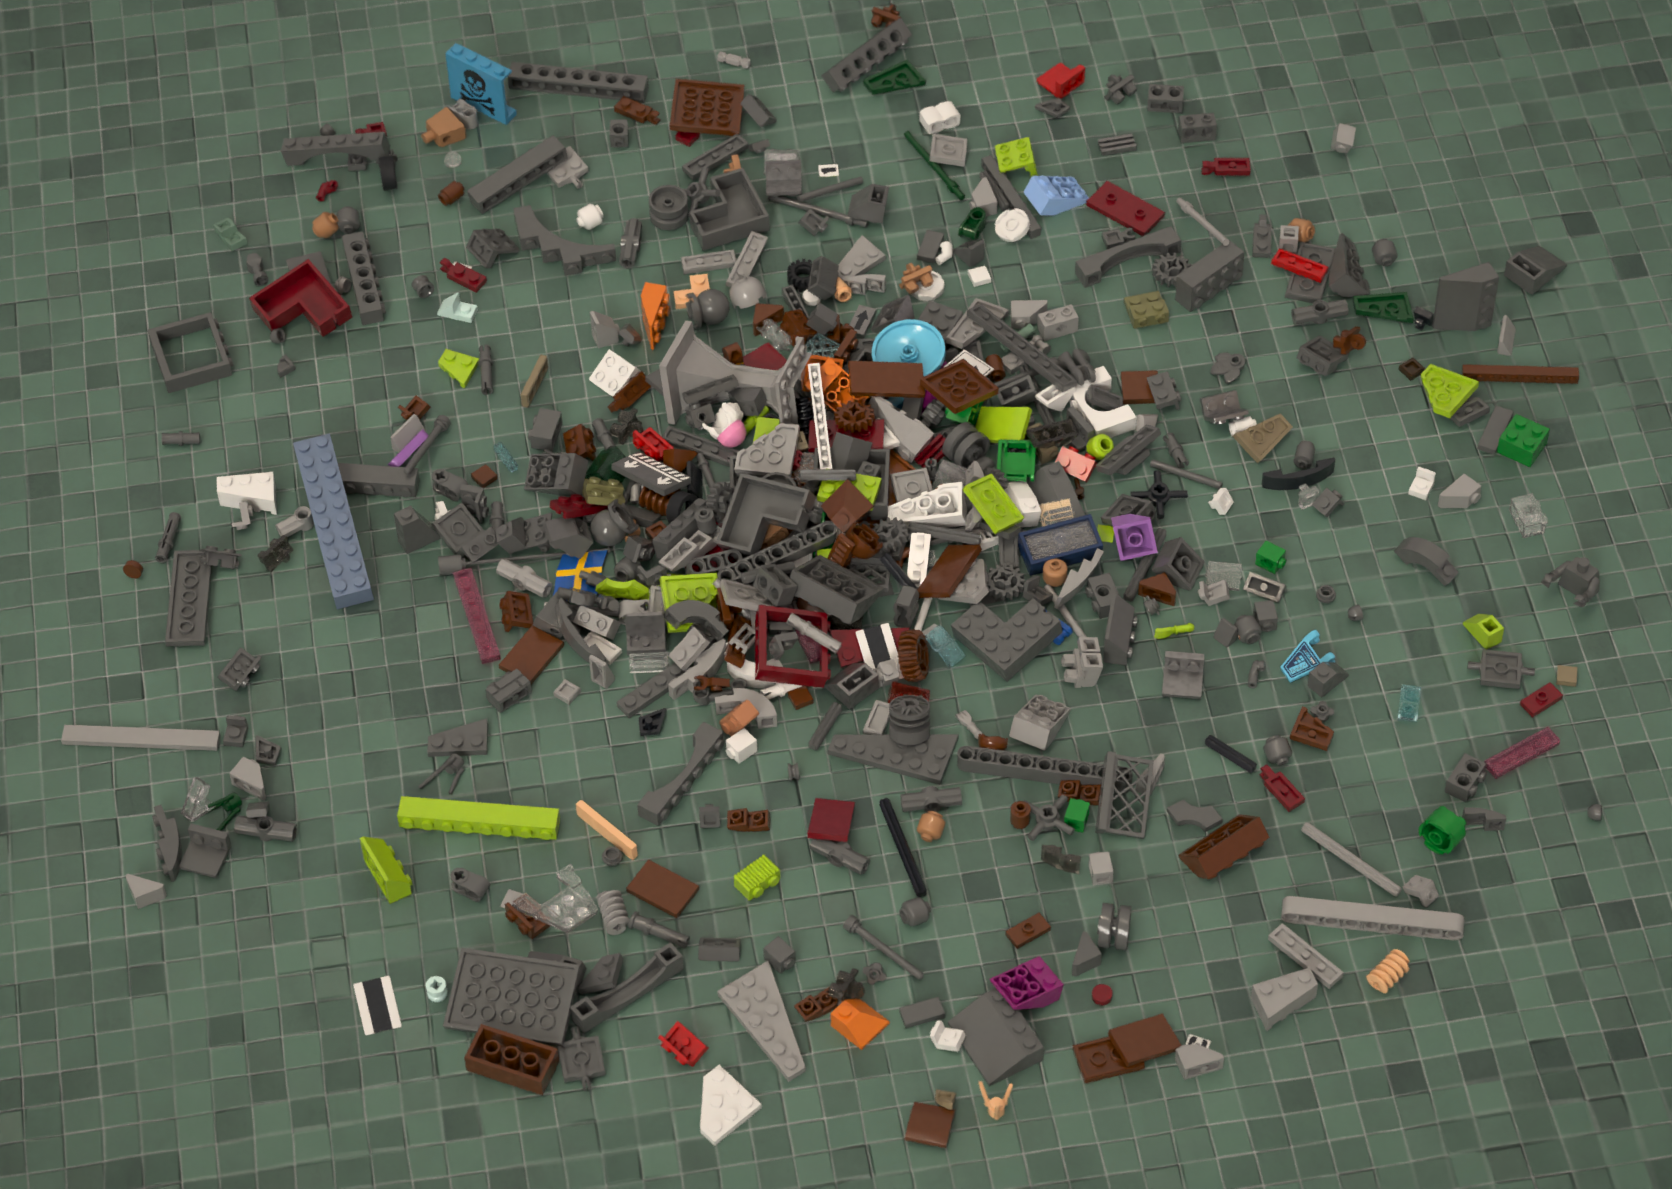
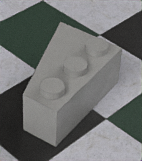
M1310 968L1252 985L1251 1000L1266 1032L1272 1028V1025L1280 1020H1284L1288 1014L1294 1010L1297 1011L1316 998L1318 983Z

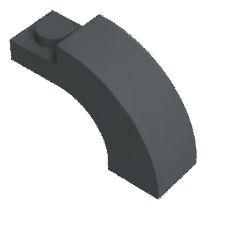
M1409 537L1404 539L1394 550L1406 565L1417 563L1426 567L1443 586L1448 585L1458 573L1447 560L1449 555L1439 546L1428 540Z
M681 601L670 606L664 613V618L675 629L686 623L699 624L717 641L723 639L729 631L722 621L716 619L720 612L713 606L701 601Z

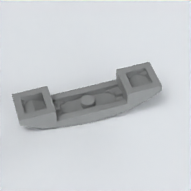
M973 461L966 470V485L984 477L977 461ZM973 504L972 509L965 516V532H970L982 517Z

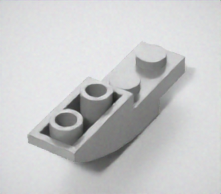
M724 638L713 643L710 648L702 652L694 661V667L688 668L678 678L671 680L668 684L669 696L673 700L688 690L693 693L694 687L701 685L700 680L694 679L695 676L702 675L708 678L715 676L724 661V652L726 651V640Z

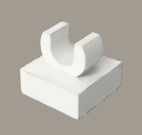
M1220 488L1216 494H1213L1212 501L1208 503L1212 509L1218 511L1219 515H1225L1234 501L1227 488Z

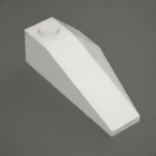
M1006 481L1005 485L1008 488L1004 491L1024 516L1023 521L1016 524V526L1021 528L1037 526L1041 509L1036 496L1027 482Z
M963 483L942 484L937 486L938 488L935 490L922 492V495L918 497L908 498L888 506V517L890 520H893L894 517H897L898 521L902 519L906 526H909L911 522L943 528L965 526L967 507L965 494L962 490Z

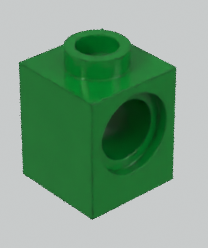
M1265 541L1256 553L1255 565L1276 574L1279 568L1282 569L1286 564V550L1269 541Z
M1070 798L1064 823L1075 828V831L1084 833L1089 817L1090 803L1081 799Z

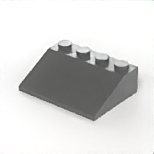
M1489 262L1439 278L1432 323L1433 329L1477 331L1491 326L1499 276Z
M821 555L793 569L790 575V579L798 586L795 597L808 601L810 605L823 609L825 613L834 615L847 624H852L859 620L884 591V588Z
M996 988L981 995L948 1021L950 1028L964 1030L966 1036L962 1046L988 1086L1043 1061V1045L1019 1009L1014 1010Z

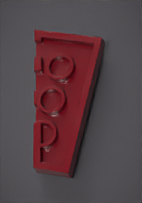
M890 628L896 649H898L901 633L910 630L909 628ZM863 629L829 631L832 638L842 642L840 649L836 653L840 668L847 667L852 663L864 662L856 636V631Z

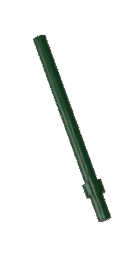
M906 131L904 133L905 138L944 181L947 189L954 193L960 201L963 200L965 195L959 189V185L952 181L936 162L929 161V153L909 131Z

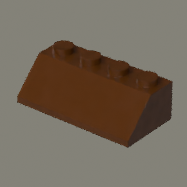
M1239 814L1178 856L1197 877L1209 880L1215 878L1222 869L1231 867L1237 859L1246 857L1253 848L1261 847L1264 841L1270 837L1260 817Z

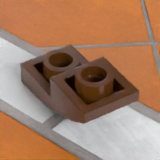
M1061 780L1058 799L1063 794L1067 796L1068 802L1072 798L1089 802L1090 805H1099L1101 785H1082L1080 780Z
M747 808L727 811V828L729 830L746 832L770 830V812L768 809L748 812Z
M830 987L814 997L809 995L794 1005V1008L804 1021L808 1022L833 1011L841 1002Z

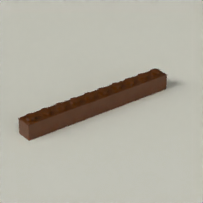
M1463 364L1461 374L1477 381L1578 384L1579 367Z

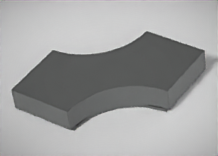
M1182 800L1167 808V813L1177 826L1192 824L1206 832L1222 824L1223 821L1212 805L1208 807H1195Z

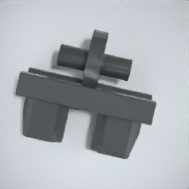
M1114 74L1108 77L1109 83L1106 84L1110 89H1108V94L1104 98L1107 101L1112 99L1118 105L1125 98L1122 94L1123 90L1128 96L1133 95L1137 90L1133 83V75L1130 74L1123 80L1120 75L1118 77Z

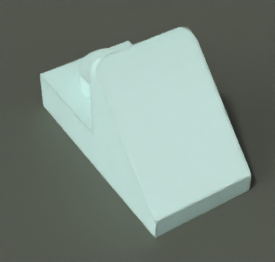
M459 292L443 300L437 315L472 323L478 308L477 305L460 302Z

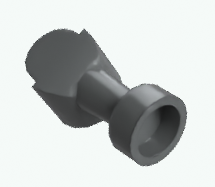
M251 253L247 256L246 261L248 271L254 274L253 280L255 285L263 286L268 282V277L265 272H262V258L257 253Z

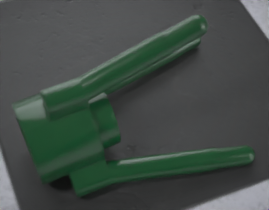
M232 792L226 797L208 804V808L197 813V817L207 814L220 806L226 812L232 811L217 828V830L222 831L229 821L241 811L239 807L242 805V801L237 793Z

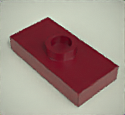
M1549 682L1522 699L1520 706L1532 717H1535L1563 698V694Z

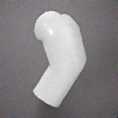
M949 241L940 244L942 253L935 257L938 265L943 264L953 256V246Z

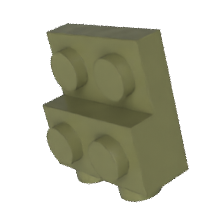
M1159 291L1124 297V305L1133 329L1169 322V310Z
M597 477L584 479L582 494L587 503L608 506L613 500L618 499L620 505L622 503L625 504V498L623 497L624 487L619 480L608 479V481H602Z

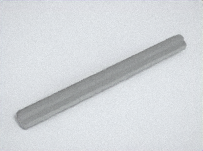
M1306 822L1303 825L1301 831L1393 896L1397 897L1400 894L1402 888L1310 823Z

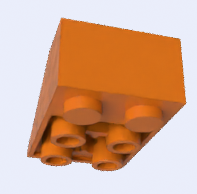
M645 282L641 293L642 319L651 350H654L656 343L660 342V332L665 328V318L670 314V306H668L669 294L667 293V286Z
M830 357L820 367L824 405L830 410L836 412L837 407L842 408L841 404L847 405L848 401L855 402L858 400V403H862L868 399L869 396H851L849 374ZM808 380L804 387L811 393L810 380Z

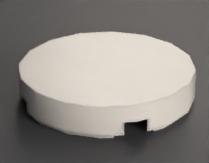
M1008 209L996 219L995 232L1001 240L1015 242L1024 237L1028 232L1030 220L1021 209Z
M932 271L933 284L924 288L921 281L917 282L919 290L911 295L922 301L937 299L944 291V280L941 275Z

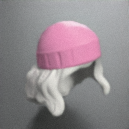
M722 403V408H719V412L715 414L716 421L712 423V427L707 426L705 423L702 424L703 428L725 447H737L746 438V428L741 421L743 412L740 410L738 403Z

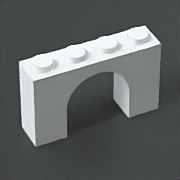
M1104 366L1095 369V382L1090 383L1086 380L1084 385L1077 383V386H1075L1076 390L1069 400L1070 407L1074 406L1077 411L1083 414L1084 419L1093 425L1095 429L1094 436L1106 434L1112 438L1135 430L1136 416L1128 404L1110 411H1097L1086 403L1088 401V387L1091 384L1111 391L1112 378Z

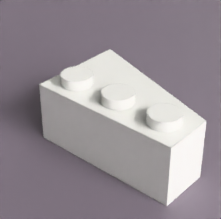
M273 472L217 477V494L220 506L240 509L239 503L247 501V504L251 505L252 509L256 512L264 510L277 515L276 483Z

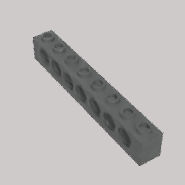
M512 62L510 66L512 72L507 76L509 89L613 100H620L625 96L645 103L648 92V76Z

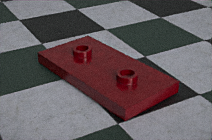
M1106 181L1086 201V206L1126 228H1132L1135 233L1141 236L1147 235L1165 217L1164 211L1109 181Z
M875 419L873 426H868V430L861 429V432L854 431V433H851V430L844 432V428L839 429L838 425H835V420H826L830 448H832L836 432L872 442L871 449H884V419ZM810 420L808 452H815V448H818L814 420Z

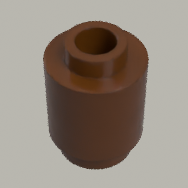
M451 182L440 190L438 194L439 200L445 206L453 204L464 196V186L460 182Z
M996 354L989 355L985 363L994 368V370L987 377L992 382H999L1006 376L1003 360Z
M1016 801L1011 805L1010 822L1016 829H1024L1030 823L1031 809L1028 803Z

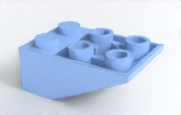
M1032 176L1024 190V194L1040 215L1054 216L1085 204L1089 199L1085 191L1077 183V180L1071 176Z

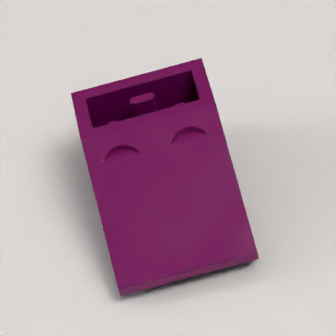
M1040 956L990 978L991 983L1014 1010L1043 1008L1060 999L1064 986Z

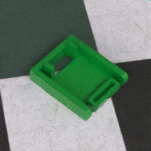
M999 439L997 469L1005 473L1004 478H1007V481H1027V477H1030V482H1034L1036 440ZM1008 448L1026 449V453L1008 452Z

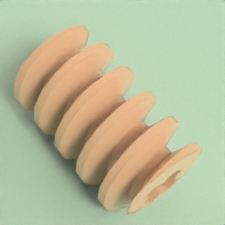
M1393 949L1366 976L1368 983L1376 990L1387 993L1388 988H1392L1394 983H1397L1399 978H1402L1404 973L1409 971L1408 957L1402 951Z

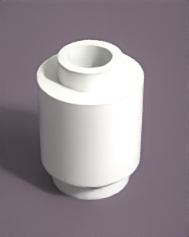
M1248 416L1230 422L1229 431L1231 437L1240 431L1257 425L1256 420Z

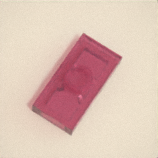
M795 629L798 641L810 664L820 661V644L806 635H801L800 631Z

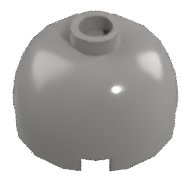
M745 275L736 278V282L732 284L729 290L730 300L735 309L736 306H739L740 309L753 306L759 302L758 298L762 296L764 299L767 295L762 283L757 278L746 277Z

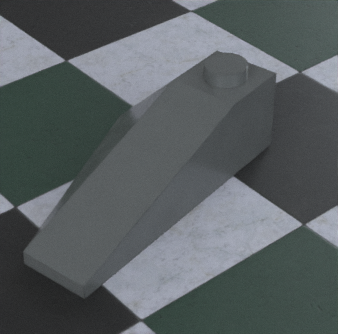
M1059 461L1041 467L1035 473L1034 482H1030V479L1027 481L1040 505L1070 500L1071 507L1068 506L1049 511L1048 514L1064 512L1053 515L1057 519L1064 518L1058 520V522L1085 516L1071 482Z

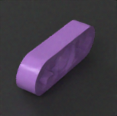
M422 429L388 463V466L399 467L429 435Z

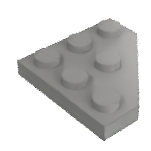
M780 423L772 432L767 435L764 434L755 440L751 446L740 450L737 453L735 473L765 476L768 473L780 472L791 477L800 426Z
M975 559L951 597L938 599L978 604L989 592L985 561L983 559Z

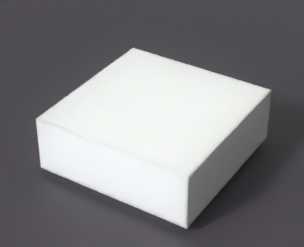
M985 266L968 270V275L974 287L991 283V277Z

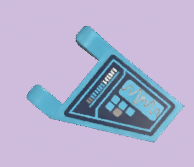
M1317 630L1307 634L1281 665L1280 669L1290 683L1308 675L1310 671L1322 662H1335V655L1332 652L1327 653L1320 659L1311 647V644H1316L1320 641V634Z

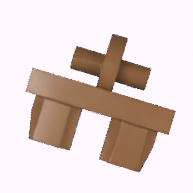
M908 263L906 265L907 270L903 271L904 277L901 278L902 283L899 286L901 290L905 288L910 295L919 290L917 282L921 281L924 288H927L934 282L931 275L933 269L930 265L921 269L920 265L914 266L912 263Z

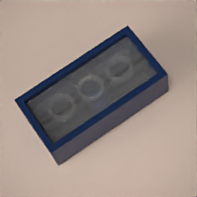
M1091 514L1020 532L1018 535V548L1029 576L1043 573V566L1048 560L1061 559L1069 566L1083 562L1084 559L1092 560L1097 548L1103 551V543Z

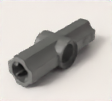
M631 218L626 222L625 233L621 237L619 265L625 269H631V267L635 266L637 252L640 251L642 222L635 218Z
M1344 299L1332 302L1317 300L1311 306L1291 309L1292 321L1296 325L1307 322L1323 324L1328 318L1348 315L1349 310L1348 304Z
M929 786L922 789L921 792L900 794L903 812L923 809L926 812H937L941 807L962 805L960 787L938 790L937 787Z
M239 815L235 820L234 832L258 836L262 841L279 839L293 842L297 835V824L274 821L267 815L259 818H248L247 816Z
M812 839L810 849L827 857L832 865L836 867L844 866L860 875L867 871L870 859L853 851L848 843Z

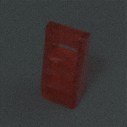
M892 681L887 703H890L898 696H903V694L923 695V698L929 702L930 690Z

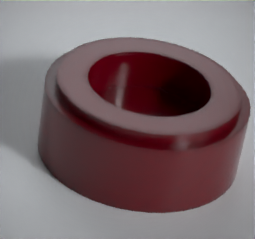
M1099 984L1093 988L1092 1000L1096 1004L1107 1005L1111 1002L1113 992L1108 985Z

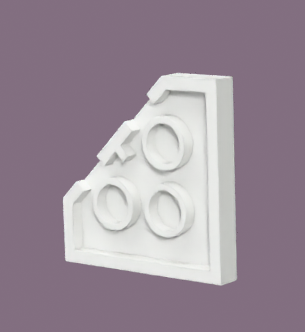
M720 1065L716 1066L703 1078L700 1124L701 1134L715 1146L761 1109V1103Z

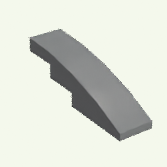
M717 526L715 533L710 536L698 530L689 539L684 537L658 561L659 564L672 572L687 566L692 559L702 557L717 546L716 541L721 527Z
M1097 548L1092 561L1084 559L1078 572L1070 570L1054 608L1058 609L1084 587L1088 578H1091L1104 551Z

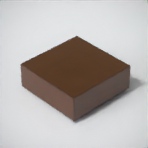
M486 464L471 473V478L482 488L498 479L497 474Z
M806 686L788 691V697L795 710L814 703Z

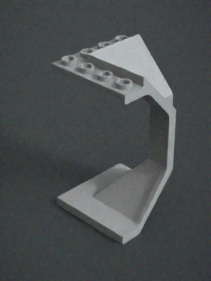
M685 321L659 365L668 424L675 425L680 415L686 413L685 410L690 409V404H686L683 399V392L734 374L739 383V386L735 387V389L762 388L766 406L771 407L779 415L780 423L798 425L794 386L812 353L807 352V347L804 345V337L796 336V345L782 368L779 370H769L730 363L695 335L692 321ZM723 391L714 398L701 399L700 403H710L712 405L722 401H730L728 392Z

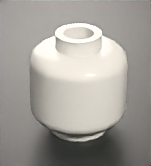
M588 204L578 210L576 221L581 228L584 227L587 230H591L602 223L604 215L598 205Z

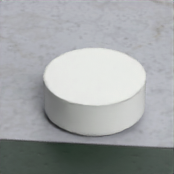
M808 289L804 291L803 302L806 305L815 306L820 303L821 298L808 292Z

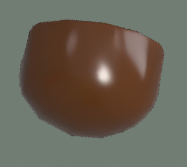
M983 733L978 735V746L980 748L1002 751L1007 749L1008 738L985 736Z

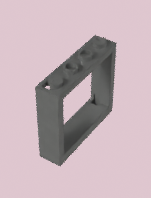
M211 312L148 329L150 343L168 393L232 376L231 366H233L231 357H227L229 354L227 345L222 344L224 342L222 331L218 332L217 329H220L217 318L213 319ZM210 328L222 361L171 375L160 342Z

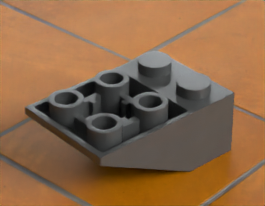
M1536 246L1519 251L1508 259L1504 276L1532 295L1565 269L1567 264L1541 246Z
M576 453L531 454L524 490L561 496H571V494L582 496L588 460Z

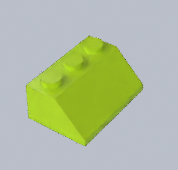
M361 837L360 843L364 862L389 904L411 895L410 886L413 885L411 878L408 874L405 875L403 873L404 868L401 861L394 858L395 853L392 846H387L384 839Z

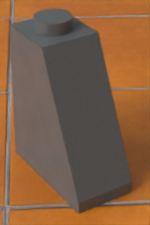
M412 506L394 513L398 542L406 554L441 539L432 527V524Z

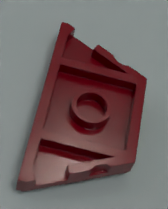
M571 494V497L559 496L558 499L550 500L549 507L556 511L557 514L563 512L564 519L592 515L603 510H609L607 505L587 503L585 498L578 494Z

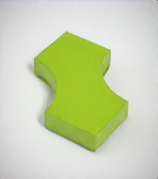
M609 578L600 582L595 588L596 592L605 596L639 600L648 594L649 588L634 579L628 582H618Z

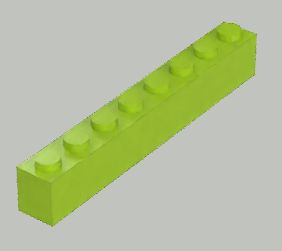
M401 796L397 814L399 827L406 829L417 828L428 831L442 830L445 832L492 834L505 837L517 836L541 838L544 840H557L560 824V814L557 808Z

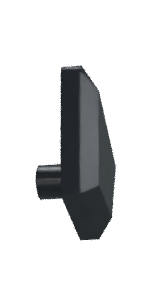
M666 708L639 717L640 736L660 734L667 712Z

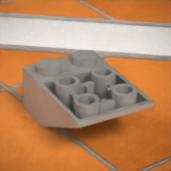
M1035 695L1014 716L1009 737L1045 751L1053 742L1071 708L1061 702L1049 700L1043 695Z

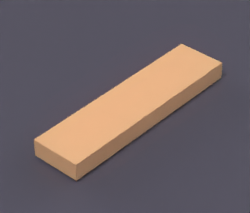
M583 800L576 803L577 815L631 860L638 857L637 844Z

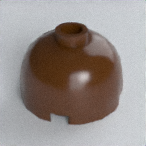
M854 522L845 533V536L855 544L852 557L865 560L874 557L883 546L882 542L880 544L878 542L880 537L867 525L862 524L859 526L856 525L858 522Z

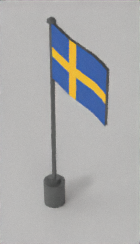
M611 547L587 550L581 559L575 556L571 557L565 552L476 560L473 563L471 561L465 562V558H461V554L438 556L440 575L463 573L462 569H466V565L500 562L502 559L516 561L562 556L556 572L553 595L558 591L559 587L567 589L573 587L595 593L597 596L596 586L587 585V580L579 578V574L582 570L587 573L595 571L602 575V567L607 553L611 552Z

